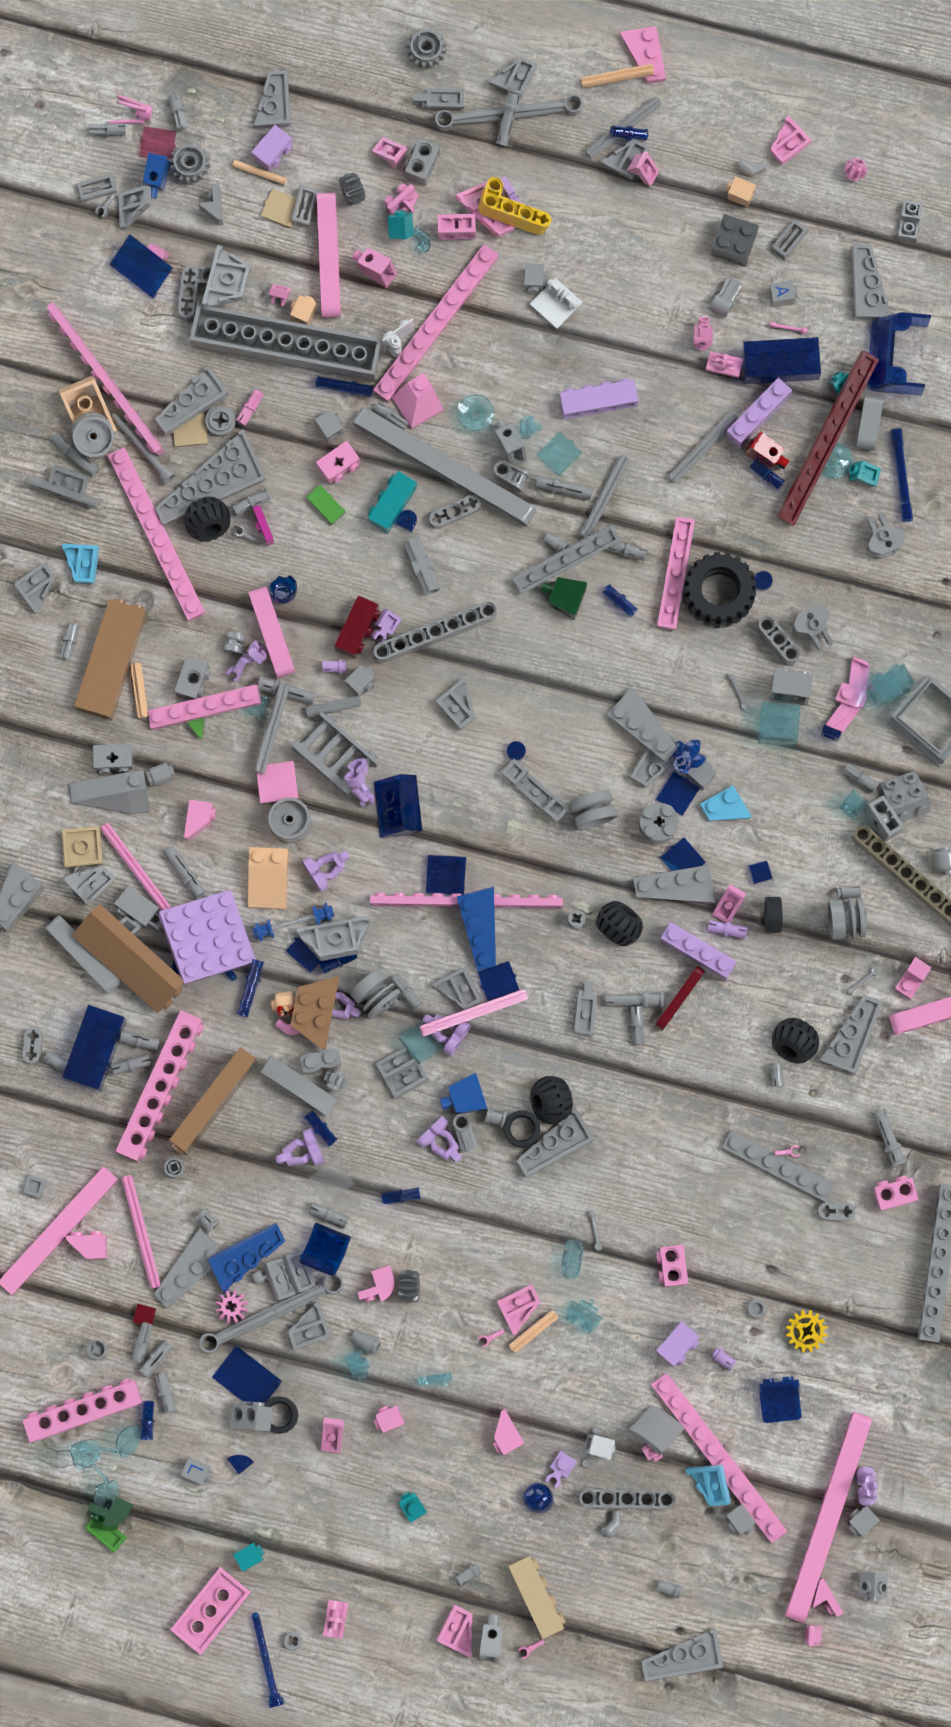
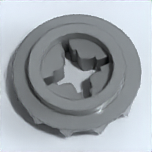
M216 406L209 410L205 419L206 427L211 433L218 436L227 435L232 431L236 421L234 413L224 406ZM220 414H222L223 421H226V423H222L221 428H219L218 422H215V420H219Z

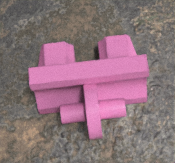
M402 183L396 190L399 194L396 198L388 196L384 200L390 214L400 209L413 213L415 212L413 205L417 202L416 200L419 196L412 184L407 186Z
M699 317L698 325H694L693 344L700 351H705L712 345L713 326H709V317Z
M710 351L706 371L739 378L743 359L729 356V354Z
M328 1601L323 1636L343 1639L348 1603Z

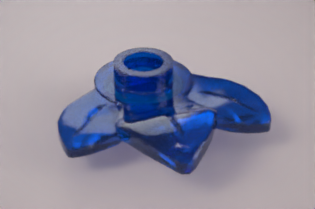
M691 740L686 744L678 741L675 744L677 749L672 754L675 758L673 767L680 773H686L691 768L700 767L707 759L704 755L699 754L701 748L700 740Z

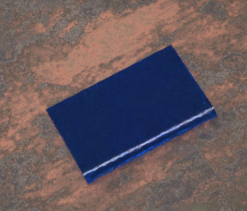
M129 234L110 263L112 268L153 299L157 296L158 290L173 269L170 264L131 234Z
M237 1345L212 1376L213 1379L240 1400L252 1402V1404L253 1402L265 1404L282 1383V1380Z

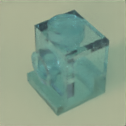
M853 789L843 800L839 808L852 819H855L867 805L868 801Z
M362 1349L344 1357L353 1378H358L359 1381L370 1377L367 1370L370 1368L366 1357H361L364 1354Z

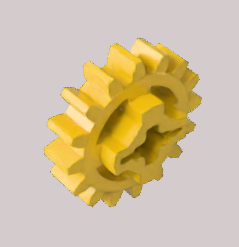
M802 1310L801 1316L795 1313V1320H788L791 1326L785 1327L787 1330H790V1333L786 1334V1337H791L788 1343H795L794 1349L796 1350L801 1347V1352L803 1353L806 1348H808L810 1353L813 1351L812 1347H815L817 1350L820 1349L818 1344H825L822 1338L828 1336V1334L824 1333L828 1326L822 1325L825 1319L819 1320V1313L813 1316L812 1310H809L808 1314H805L804 1310ZM803 1318L810 1319L808 1323L802 1324L801 1322H799V1320ZM816 1323L819 1326L820 1334H817L814 1326ZM812 1324L809 1330L811 1335L803 1337L804 1331L802 1328H807ZM794 1328L798 1330L799 1337L797 1339L794 1336ZM807 1339L815 1341L813 1344H803Z

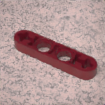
M700 966L694 969L661 1015L655 1027L661 1031L666 1028L705 973L704 969Z

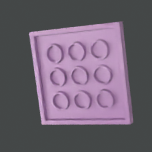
M231 890L158 912L179 975L184 981L183 985L256 962Z

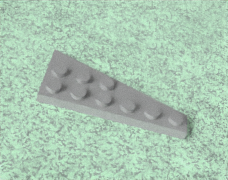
M244 429L196 470L188 480L186 479L176 491L155 507L163 526L183 518L188 506L199 498L202 499L208 496L223 500L266 481V477Z

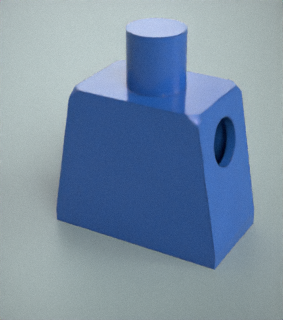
M148 152L143 184L151 187V199H157L158 190L164 191L171 164L167 156Z
M476 1073L449 1086L450 1096L440 1099L443 1110L454 1107L456 1114L488 1110Z

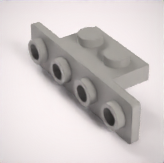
M56 464L53 465L49 481L36 476H31L27 480V483L32 484L33 488L47 489L53 495H64L68 500L73 502L81 501L90 508H95L102 504L101 499L85 494L90 476Z

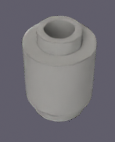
M166 762L150 768L146 775L151 786H158L172 781V776H175L172 764L168 766Z

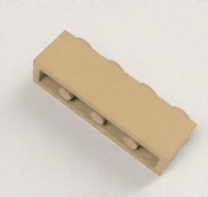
M528 1556L509 1565L508 1567L542 1639L563 1630V1624L566 1622L561 1612L557 1614L554 1608L557 1603L553 1595H548L545 1589L549 1586L544 1576L540 1577L537 1572L540 1567L536 1559H531Z

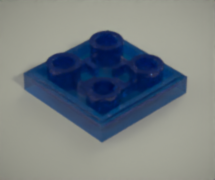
M428 855L426 894H464L466 857Z

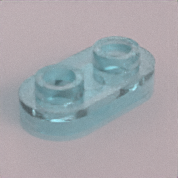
M570 1239L564 1246L561 1273L565 1278L575 1279L580 1273L583 1245L579 1240Z

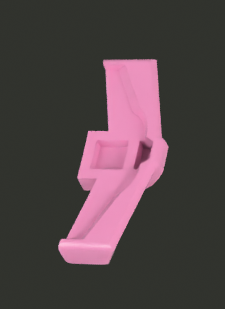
M852 657L849 684L842 682L835 699L836 702L841 704L824 727L842 734L859 710L863 708L867 699L866 690L870 668L868 662Z

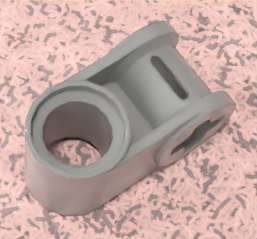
M506 461L497 462L493 471V476L497 481L508 485L518 492L523 491L522 487L526 479L531 476L527 471ZM505 468L507 473L501 475L497 472V469Z

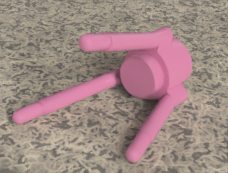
M118 95L117 97L121 99L118 103L136 109L135 116L139 117V119L108 122L113 124H145L146 120H151L153 107Z

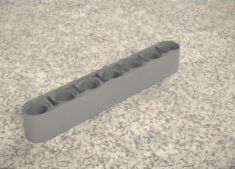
M487 601L383 641L374 647V657L379 663H387L490 623L497 616V608L494 603ZM486 608H491L494 612L492 615L487 616L483 611ZM468 615H473L476 620L470 623L465 618ZM450 622H456L458 624V627L456 629H450L448 627V624ZM433 629H438L441 632L438 636L430 634ZM415 636L423 638L420 643H415L412 639ZM401 642L405 644V647L402 650H397L395 645ZM384 649L388 653L386 656L380 657L377 655V652Z

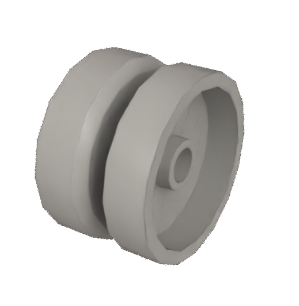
M87 412L80 415L74 421L71 436L76 448L83 455L99 457L111 449L114 443V431L110 421L104 415L97 412ZM91 433H96L95 437L93 435L90 437Z
M610 790L593 792L570 802L572 812L580 814L575 818L578 829L596 827L618 817L615 807L608 806L613 801Z
M283 798L277 801L271 807L268 815L269 825L274 836L285 843H297L303 840L309 834L312 826L307 806L295 798ZM291 818H293V821L290 823L286 821L287 819L290 820Z

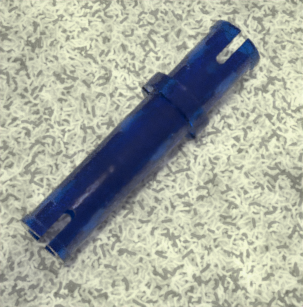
M317 376L316 388L346 392L352 396L355 394L372 396L373 385L360 384L354 380L348 382Z
M257 959L252 960L249 974L245 978L247 981L236 1013L237 1015L249 1017L257 985L261 982L260 975L265 962Z

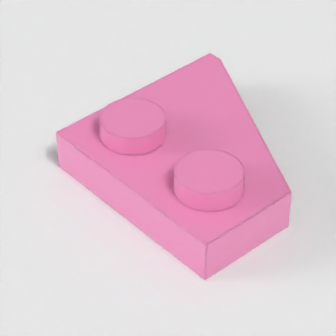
M787 116L782 130L777 135V140L770 149L771 154L783 166L811 144V139Z
M532 1284L497 1300L513 1335L517 1334L520 1327L527 1321L530 1314L541 1302Z
M454 1604L436 1640L471 1658L472 1613Z

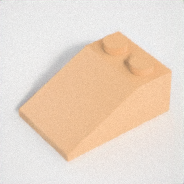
M94 376L59 389L72 423L84 413L97 412L104 415L110 421L114 432L117 431ZM91 433L90 437H92V435L95 437L96 433Z
M249 847L248 908L286 909L289 867L288 849Z

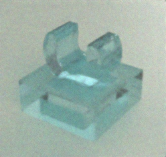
M526 415L520 420L521 439H528L534 433L542 430L541 423L534 422L533 416Z
M260 696V705L248 707L250 709V716H253L254 710L258 709L260 717H263L268 705V697Z

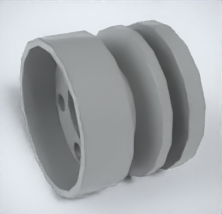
M856 897V906H854L853 899L849 898L847 907H844L842 899L828 900V920L832 940L845 939L846 930H850L852 938H856V929H858L860 938L866 936L867 912L862 897Z
M380 968L366 976L350 992V996L357 1004L365 1000L367 1001L363 1008L364 1012L373 1008L368 1014L370 1019L386 1012L401 995L399 989L391 992L395 987L393 983L386 987L384 986L388 977Z

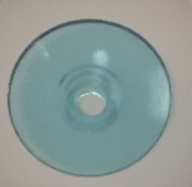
M482 395L467 396L458 405L457 418L460 424L467 430L482 431L489 427L494 419L495 411L493 404ZM474 412L479 413V417L475 418L472 416V414Z
M836 443L821 475L829 479H839L849 472L853 458L850 450L845 445ZM836 456L838 460L832 461L831 457Z

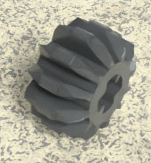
M348 173L340 177V189L349 205H357L365 200L366 194L356 173Z
M406 1270L399 1273L398 1295L401 1302L412 1303L419 1300L420 1275L417 1271Z

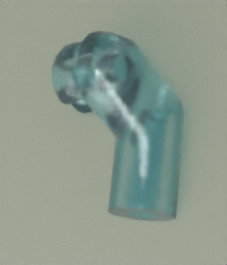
M415 226L414 236L419 239L418 249L421 252H427L431 247L430 236Z

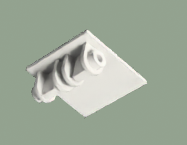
M554 278L547 282V287L530 305L558 329L583 302L560 281Z
M413 318L409 321L404 320L399 324L398 329L395 331L391 330L383 336L384 352L389 350L394 357H398L401 354V340L415 331Z

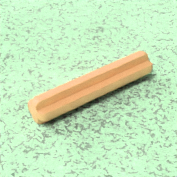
M133 663L130 665L137 717L143 719L148 717L142 665L141 663Z
M551 1310L509 1344V1348L513 1353L518 1352L558 1319V1315L555 1311Z

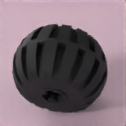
M208 496L192 502L186 509L184 516L187 532L194 539L202 542H209L223 536L229 529L231 521L230 511L225 503L218 498Z
M611 901L600 909L597 915L596 925L600 932L619 946L633 944L642 933V919L633 909L622 902Z
M787 1018L774 1028L772 1046L783 1059L791 1063L801 1064L809 1061L817 1053L819 1036L815 1028L806 1021L799 1018Z
M556 1076L543 1077L533 1084L530 1091V1102L536 1117L548 1124H557L567 1119L573 1109V1098L568 1084Z

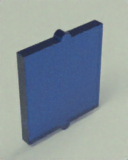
M673 771L656 800L672 806L675 812L683 816L700 787L690 782L689 778H684Z
M685 837L674 846L671 845L670 849L660 857L671 871L700 867L706 863Z
M295 937V941L286 952L308 972L312 973L323 961H320L299 937Z
M509 961L478 971L482 984L481 989L484 990L487 1001L519 991L515 979L516 974L513 973Z

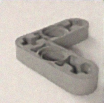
M187 266L183 269L178 312L183 320L187 321L194 318L198 285L207 286L208 281L204 279V275L211 271V267ZM190 271H192L193 275H195L192 276V284H188L189 279L187 275ZM192 289L194 294L192 297L187 298L183 295L184 291ZM186 302L189 303V309L192 311L188 312V315H185L182 311L186 309Z

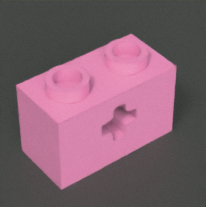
M345 441L318 460L316 465L328 483L332 484L333 482L338 483L341 481L346 473H352L357 470L360 458L350 444ZM336 462L342 463L343 466H336Z

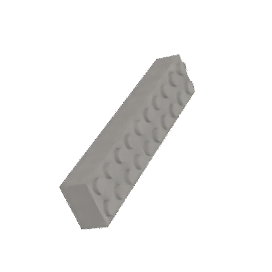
M197 304L190 335V343L193 347L375 381L382 349V339L216 307L202 308L200 304Z

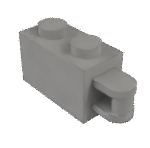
M127 886L115 902V906L118 908L116 911L124 917L128 915L133 918L132 921L141 928L144 926L147 929L151 925L156 930L161 931L163 926L158 912L161 911L160 908L133 888ZM158 917V922L154 924L153 920Z

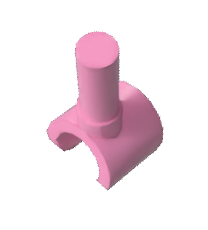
M795 1145L790 1149L774 1151V1155H791V1157L797 1158L800 1154L794 1155L792 1149L800 1147Z
M501 1329L493 1333L492 1335L490 1334L489 1336H480L478 1340L482 1338L487 1339V1343L481 1347L488 1346L490 1344V1341L494 1340V1338L504 1334L505 1332L503 1329Z
M541 1639L533 1645L522 1646L518 1652L521 1649H525L527 1655L523 1656L522 1659H526L534 1649L545 1644V1642Z

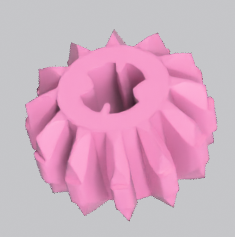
M234 1290L232 1297L229 1291H226L227 1298L219 1295L223 1302L216 1301L215 1303L221 1306V1308L215 1310L216 1313L223 1312L219 1318L222 1320L227 1316L226 1323H230L231 1317H233L234 1323H238L236 1316L244 1319L245 1317L241 1314V1311L248 1312V1309L242 1308V1306L248 1304V1301L240 1302L244 1295L241 1294L236 1298L238 1294L236 1290ZM229 1302L237 1304L234 1312L229 1309L227 1310V1305L230 1306Z

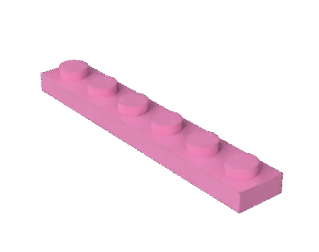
M676 516L657 624L658 628L676 631L695 523L694 519Z
M255 684L148 710L150 727L152 730L260 705L259 688Z

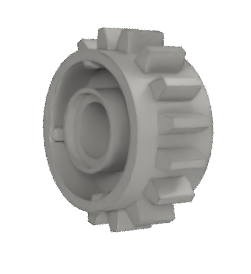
M421 28L419 32L414 31V36H410V42L407 43V55L410 56V61H415V66L420 65L423 69L425 67L432 69L435 64L438 66L440 60L444 61L443 54H447V49L444 48L447 45L446 41H443V35L439 36L438 30L432 31L431 28H428V30ZM424 46L431 47V49L428 51H425L422 48Z
M184 143L181 148L176 147L177 151L176 153L172 152L173 159H170V164H172L170 169L175 171L173 173L174 177L179 176L180 182L187 181V184H190V182L196 184L199 179L204 180V174L208 175L207 168L211 167L208 162L210 157L206 155V149L201 150L199 144L194 146L193 143L190 145ZM188 161L195 162L192 166L185 165Z

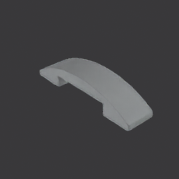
M515 759L501 772L525 797L557 823L570 810L569 806L560 798L554 796Z

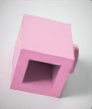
M389 1405L378 1409L379 1414L375 1415L377 1418L374 1420L375 1426L378 1431L382 1430L383 1433L405 1424L398 1406L389 1408Z

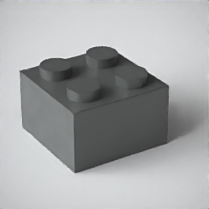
M724 214L712 246L711 255L747 266L758 234L759 225Z

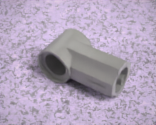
M727 278L720 293L713 299L709 309L727 317L742 284L734 278Z
M466 1114L456 1115L453 1119V1127L461 1153L477 1149L469 1117ZM459 1117L465 1118L467 1121L466 1127L459 1128L456 1125V1120Z

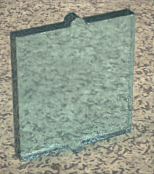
M559 432L537 456L546 463L547 467H550L560 476L582 454V451L573 444V440H569Z
M423 1020L413 1028L409 1027L408 1031L399 1037V1040L418 1064H421L428 1058H432L436 1052L443 1048L442 1044L431 1034L422 1036L420 1026L425 1024Z

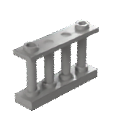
M321 712L319 715L323 720L322 723L304 742L300 743L295 740L291 745L292 749L345 796L350 798L353 794L352 788L347 786L345 779L342 780L337 776L339 774L338 771L356 751L365 757L368 766L372 763L378 767L379 761L377 759L379 757L371 750L369 752L366 751L334 723L336 719L329 713L325 715ZM330 726L337 734L319 754L313 755L309 751L311 749L310 746ZM344 738L352 746L333 766L328 768L323 763L325 757Z

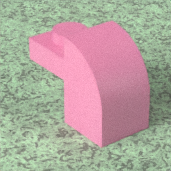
M390 1265L371 1271L376 1287L357 1292L360 1301L364 1300L367 1303L376 1300L375 1296L379 1295L381 1302H383L392 1295L395 1288V1279Z

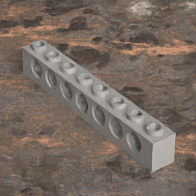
M940 1184L938 1187L917 1340L939 1343L951 1261V1185Z

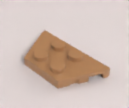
M339 976L299 986L297 989L291 1026L322 1050L326 1049Z

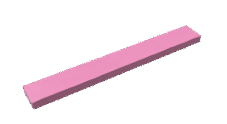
M103 1166L2 1276L0 1285L13 1296L118 1179Z

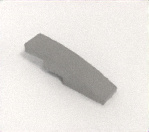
M269 1056L259 1071L326 1116L337 1102L336 1098L272 1056Z

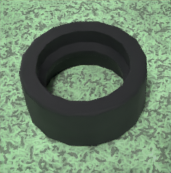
M765 897L764 921L766 933L782 932L783 910L781 897Z
M518 1110L511 1113L504 1124L506 1139L511 1145L518 1148H526L533 1145L540 1135L538 1118L527 1110ZM526 1118L532 1122L534 1131L529 1139L518 1140L512 1135L511 1125L516 1119Z
M272 1397L266 1401L264 1407H272L279 1403L285 1404L291 1411V1419L288 1424L282 1427L271 1424L270 1432L277 1434L287 1433L294 1428L298 1421V1409L294 1402L286 1397Z

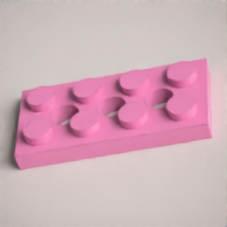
M220 1567L170 1630L197 1653L202 1655L251 1591ZM221 1589H225L229 1593V1598L226 1601H221L218 1598V1592ZM208 1605H213L216 1608V1614L213 1617H209L205 1613ZM195 1621L203 1623L204 1629L202 1632L198 1633L193 1630V1623Z

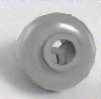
M951 846L936 849V852L932 855L935 870L942 872L943 875L951 874Z

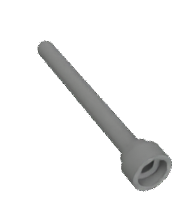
M113 413L112 419L159 472V479L164 484L172 481L176 474L170 468L164 467L117 413Z

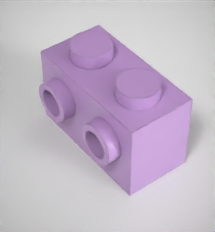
M274 125L251 152L252 159L270 172L273 168L275 169L279 166L281 158L285 154L287 155L291 152L293 148L292 137Z
M682 1321L656 1352L671 1366L674 1367L676 1364L680 1366L687 1358L685 1353L689 1349L693 1351L700 1343L697 1341L700 1336Z

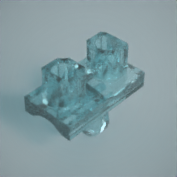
M591 1298L589 1303L581 1300L580 1304L572 1300L567 1308L568 1313L565 1320L575 1324L578 1317L583 1319L585 1322L581 1329L590 1334L595 1327L599 1326L603 1318L596 1314L599 1309L593 1306L595 1300Z

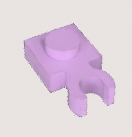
M506 176L501 178L503 182L501 196H506L508 199L522 203Z
M385 608L375 623L378 629L374 630L370 637L376 639L380 635L377 642L386 641L387 633L392 635L402 619Z
M560 1451L550 1467L555 1471L546 1477V1482L552 1477L556 1478L557 1483L554 1487L557 1488L561 1482L560 1477L564 1476L567 1478L577 1461Z

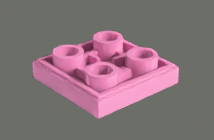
M294 761L267 764L265 774L257 773L261 804L276 803L283 798L299 799Z

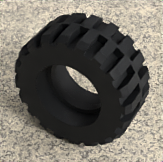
M714 552V555L711 556L706 554L703 556V559L696 560L693 567H690L683 587L684 602L688 606L689 613H693L697 621L702 620L706 626L712 624L714 628H720V625L729 627L732 623L737 624L740 622L741 618L746 617L756 596L757 585L756 581H754L755 575L753 571L749 570V565L746 562L742 563L740 557H731V553L725 552V555H720V552ZM716 574L730 577L736 583L738 589L735 600L723 606L708 602L702 594V585L706 578Z

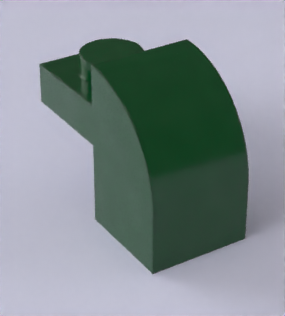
M115 1496L109 1510L90 1503L86 1515L95 1522L102 1521L101 1530L113 1531L125 1523L133 1504Z

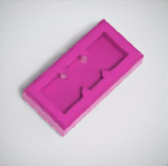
M261 506L253 507L258 521L255 523L258 533H263L267 545L270 546L274 544V539Z

